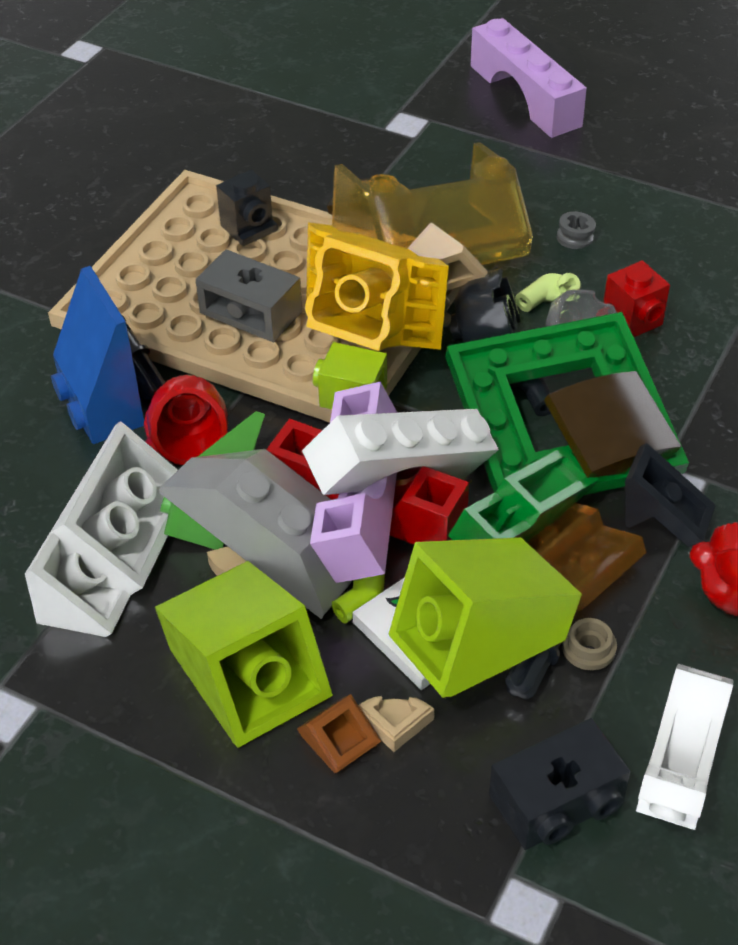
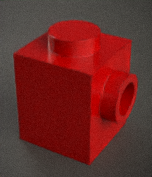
M643 260L608 274L602 316L622 312L633 337L663 325L670 284Z

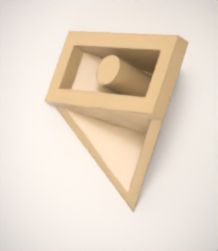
M430 223L407 248L418 256L438 258L449 266L447 290L463 286L468 281L485 277L487 274V270L464 245L433 223Z

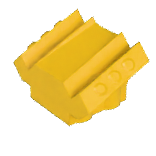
M308 222L305 304L308 320L306 327L377 351L395 346L441 350L449 266L438 258L418 256L413 251L361 234L341 232L332 225Z

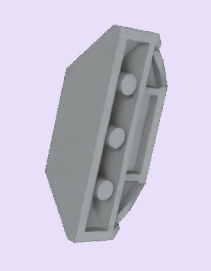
M266 449L193 457L161 486L159 490L161 495L243 559L251 562L320 619L332 607V601L340 597L351 584V581L336 583L310 545L316 503L331 499L323 495L321 491Z

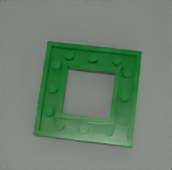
M622 312L447 346L445 357L463 408L478 409L480 415L488 423L490 434L499 449L484 462L494 492L497 491L505 477L561 448L557 447L535 452L509 385L512 383L586 368H592L595 378L609 374L636 371L679 441ZM569 445L564 446L572 455H574ZM682 446L672 458L665 459L681 474L686 472L689 465ZM630 468L625 474L597 477L599 479L598 482L585 495L624 487Z

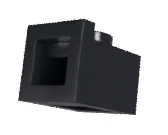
M249 170L245 173H240L216 185L220 225L243 247L278 231V224L273 220L270 185L254 171Z

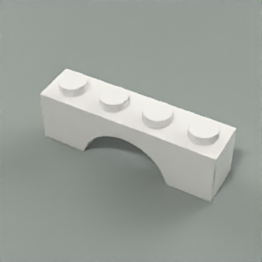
M478 409L339 415L302 452L322 494L330 495L359 492L391 474L418 466H425L464 480L499 449L490 434L488 423L480 415Z

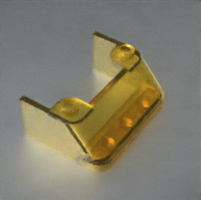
M481 142L473 144L470 180L410 190L397 182L394 176L378 174L372 176L371 180L361 181L343 164L335 165L332 226L338 231L361 234L407 249L430 223H433L464 245L481 265L524 257L531 251L533 233L516 169L509 164L507 159L498 156Z

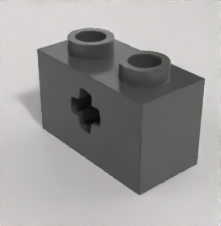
M227 249L195 279L201 314L273 343L302 313L300 277Z

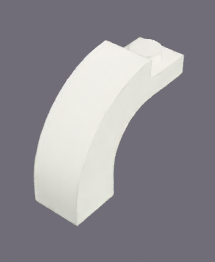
M677 665L655 746L639 793L637 812L695 830L705 801L708 779L733 688V679L685 665Z

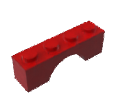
M289 418L266 450L321 491L302 450L322 430ZM422 466L417 474L408 479L396 480L390 536L411 544H415V542L452 540L448 535L463 510L468 507L469 482ZM330 494L326 496L333 500L338 499L339 494Z

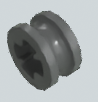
M582 212L564 213L560 217V228L556 236L557 241L562 246L571 249H582L589 246L593 241V233L596 227L595 220L590 215Z

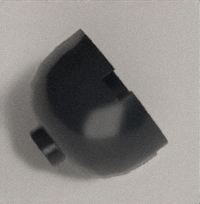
M501 268L487 272L485 277L468 281L459 290L455 298V314L451 315V323L449 324L455 341L463 340L465 343L515 333L514 330L517 329V323L521 322L510 283L507 277L502 278L503 270Z

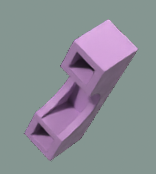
M504 18L492 19L486 24L472 28L471 67L489 83L513 76L525 95L530 120L548 136L553 138L583 126L587 87Z
M380 381L335 392L330 423L339 415L398 412ZM397 472L380 479L362 491L340 493L338 499L316 503L310 545L336 583L385 574Z

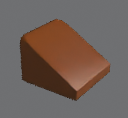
M351 694L336 701L297 728L302 738L334 773L339 772L381 742Z

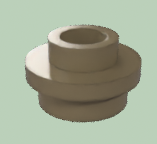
M584 618L578 620L570 627L567 638L562 643V649L566 659L574 666L584 670H599L608 666L614 660L617 641L606 623L595 618ZM583 646H592L595 649H590Z

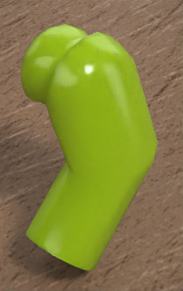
M385 574L353 580V588L332 601V609L337 618L343 623H348L353 619V611L384 591Z

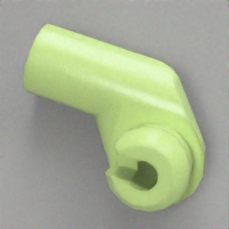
M555 273L545 274L515 296L516 304L522 311L529 312L542 302L566 303L577 296L581 288V282L573 273H565L563 275Z

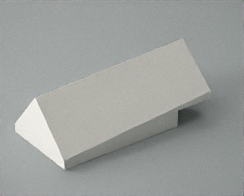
M121 421L114 426L25 573L37 624L102 637L112 634L130 595L143 588L168 535H165L164 531L169 514L160 512L164 496L159 493V490L178 470Z

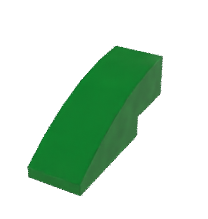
M563 446L505 477L496 492L465 508L448 536L452 540L521 537L525 542H528L595 486L599 479L597 477L587 478L576 457Z

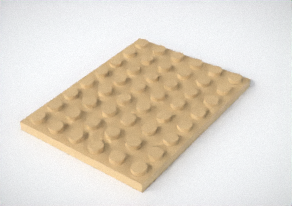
M184 170L92 266V269L121 315L125 317L127 324L140 344L146 345L150 349L148 356L151 361L330 422L332 409L319 407L318 387L313 385V373L317 361L325 359L333 342L369 350L374 349L306 327L308 320L305 309L308 222L332 225L341 232L361 234L406 249L416 238L390 230L355 225L341 220L326 211L271 195L273 220L278 224V231L243 247L220 225L216 185L224 181ZM226 249L300 277L302 313L274 343L200 313L195 279ZM76 284L48 312L51 326L62 329ZM463 286L446 291L450 305ZM395 346L378 351L387 353L386 392L388 396L421 348Z

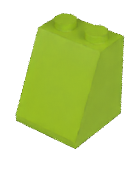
M521 537L415 542L388 635L442 698L452 697L565 641L582 593Z
M246 561L155 607L171 652L237 748L333 696L305 605L251 562Z

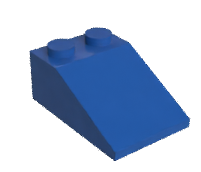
M92 267L82 268L53 353L57 373L51 375V380L59 400L68 399L69 401L67 409L75 429L84 428L92 444L107 440L114 426L120 421L131 430L144 426V417L126 321Z

